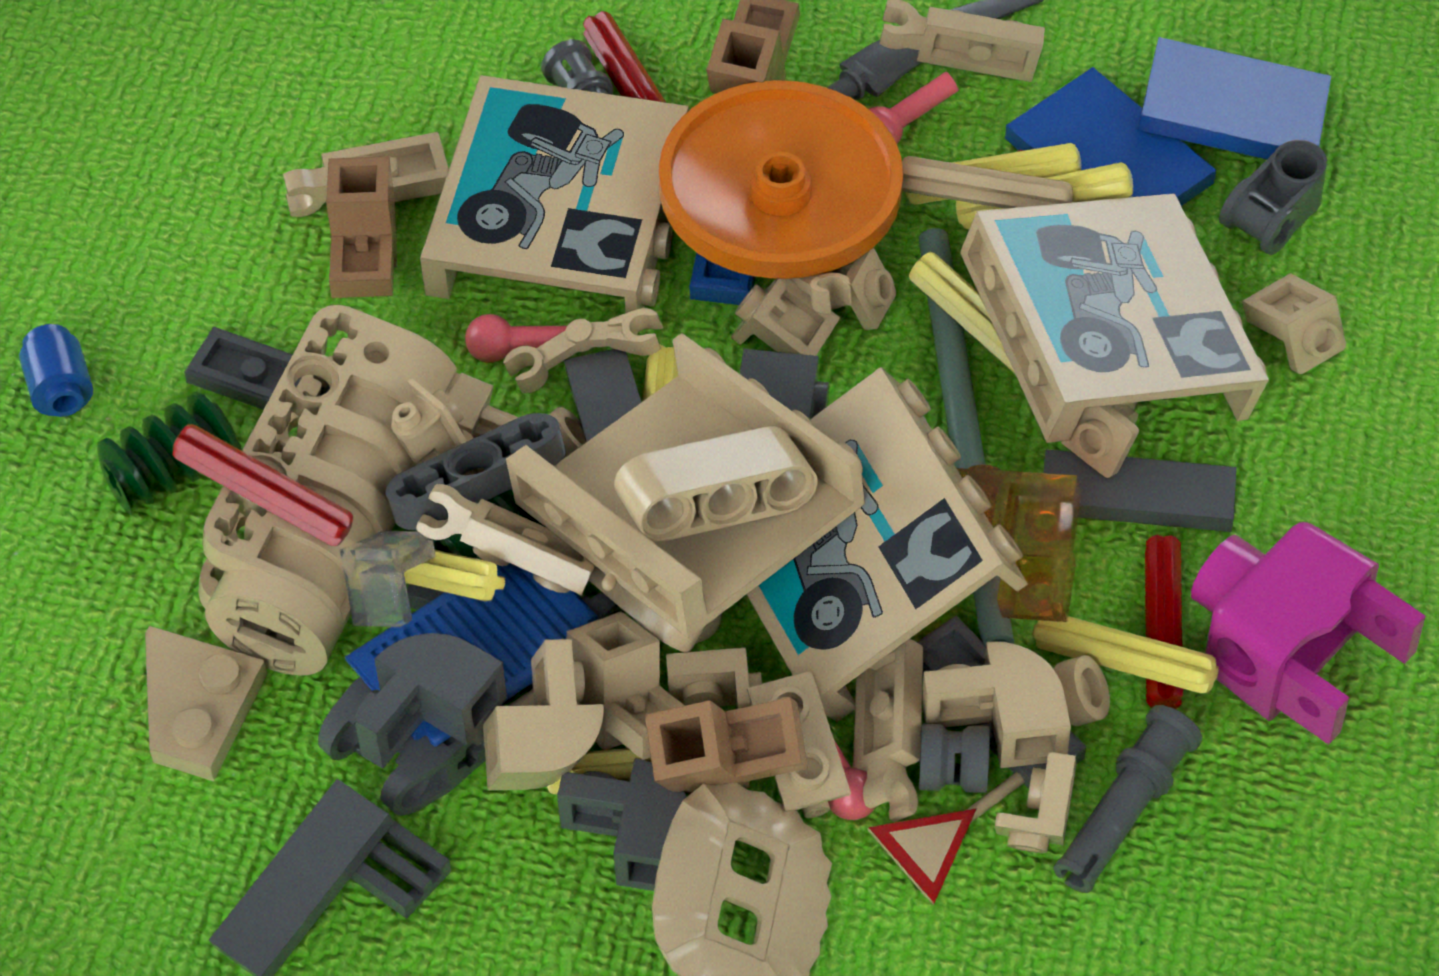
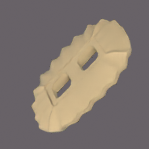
M703 783L681 802L671 822L662 848L652 902L655 941L671 970L678 976H809L811 967L820 955V940L828 927L826 911L831 899L827 882L832 863L823 853L820 832L804 824L797 810L786 812L782 803L775 802L766 793L747 790L738 783L722 785ZM735 841H742L765 851L769 855L770 865L765 884L737 874L732 869L731 859ZM723 901H728L745 908L756 915L757 927L752 945L728 937L718 929V919Z

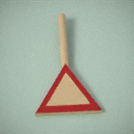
M1018 772L1014 773L964 811L868 827L867 830L921 893L934 905L970 823L1024 783V779Z

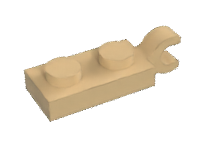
M887 0L883 21L897 23L900 26L884 24L880 44L890 49L909 48L918 50V62L1032 82L1043 48L1045 27L930 6L927 17H923L911 4L905 1Z
M434 132L322 153V168L295 169L284 173L283 177L288 193L286 194L290 215L291 217H303L313 214L326 202L328 158L389 156L395 202L441 194L449 168L439 133Z
M436 484L428 499L443 505L448 511V519L436 520L429 515L423 514L416 526L420 534L434 540L446 539L453 534H462L460 541L473 546V552L481 559L499 566H507L511 563L533 573L534 580L549 590L559 593H567L571 590L582 595L595 565L548 528L484 499H481L476 504L461 496L451 486Z
M908 639L856 677L853 767L867 772V780L863 787L865 806L872 809L889 801V819L893 822L915 814L918 805L915 787L906 773L907 766L921 760L923 646L912 639Z

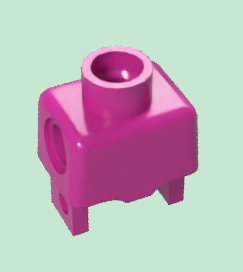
M1299 522L1292 526L1266 554L1238 535L1234 534L1228 537L1208 557L1194 580L1191 589V598L1212 612L1205 653L1212 655L1216 659V665L1219 667L1217 680L1266 720H1273L1282 711L1328 745L1341 733L1349 697L1321 678L1317 673L1356 632H1359L1405 664L1417 651L1426 616L1376 582L1379 568L1378 563L1308 522Z

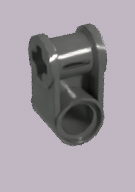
M1292 140L1280 145L1249 178L1242 180L1232 190L1221 209L1219 222L1229 229L1237 226L1260 241L1261 250L1269 255L1276 254L1285 246L1293 233L1321 205L1327 165L1324 151L1316 144L1307 140Z

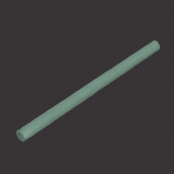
M932 228L922 232L919 236L921 257L928 252H933L954 270L948 233L939 228ZM927 296L949 438L961 456L953 464L962 479L969 475L975 480L992 506L964 328ZM991 507L984 514L994 528L996 526L993 508ZM995 576L973 592L980 639L985 645L986 642L1014 644L1005 582L1000 577Z

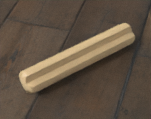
M912 156L904 157L902 161L903 192L1004 209L1072 203L1073 187L1065 181Z

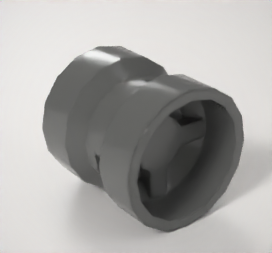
M922 723L919 790L940 791L945 785H960L965 792L987 793L989 726L969 725L962 732L948 731L942 724ZM955 753H960V764L955 763Z

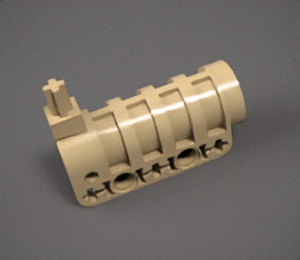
M330 305L319 310L311 319L242 451L349 510L354 516L352 527L339 546H330L223 486L204 525L202 545L207 559L202 566L198 590L200 602L205 608L206 621L214 634L231 650L264 660L267 669L290 675H311L321 671L325 667L396 523L386 496L387 485L396 475L417 464L409 457L391 428L394 409L400 404L411 402L416 398L407 381L412 377L431 394L435 393L438 389L444 391L464 416V419L458 423L461 431L466 430L474 438L519 418L489 406L493 385L466 374L457 373L456 366L441 349L416 333L344 305ZM337 330L346 332L348 338H342L339 341L334 355L325 356L328 337H333ZM299 378H301V380H300V382L298 383L297 387H295V384H294V383H295ZM330 385L329 391L320 396L321 387L326 388ZM298 426L297 437H289L288 433ZM245 525L244 539H239L237 531Z

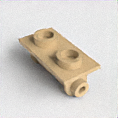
M412 377L407 381L416 398L411 402L402 403L394 409L391 428L409 457L417 463L416 465L474 439L466 430L461 431L458 423L464 419V416L444 391L438 389L435 393L431 394ZM481 467L473 469L464 475H474L485 470Z
M812 671L748 687L747 692L752 706L789 697L798 704L808 769L774 776L785 811L790 812L802 809L805 818H814L830 810L828 801L851 795Z

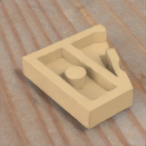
M149 626L145 633L149 749L153 763L214 781L267 676L265 661Z

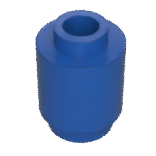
M57 324L41 325L27 333L22 342L19 360L33 407L38 412L48 416L65 417L76 413L90 401L93 395V385L79 340L70 334L67 328Z

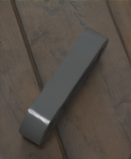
M532 413L521 416L396 475L386 488V496L396 524L407 530H417V523L423 514L429 515L436 520L448 519L447 509L443 505L428 499L436 484L451 486L461 496L476 504L481 499L487 501L512 489L506 458L525 445L555 466L566 455V448L557 419L544 413ZM490 467L478 474L464 475L473 469Z

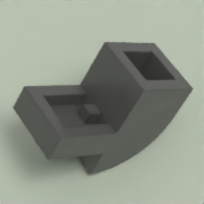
M419 634L393 643L374 659L380 691L376 689L370 692L364 698L356 713L355 726L361 756L383 769L423 720L468 746L482 729L483 724L495 707L501 706L507 698L503 662L473 644L447 634Z
M637 758L634 759L630 781L617 780L614 776L600 771H589L583 774L567 772L562 775L557 793L561 828L617 836L613 852L616 885L654 891L662 848L671 822L681 802L686 798L684 791L673 792L655 782L652 763Z

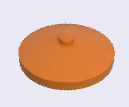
M773 80L764 81V83H747L728 88L704 99L684 114L672 128L663 145L659 160L660 201L663 211L677 235L690 248L707 260L726 269L755 277L774 279L803 278L830 272L850 264L869 252L886 235L896 219L902 197L903 165L901 154L896 141L884 123L868 108L851 97L823 86L805 82Z

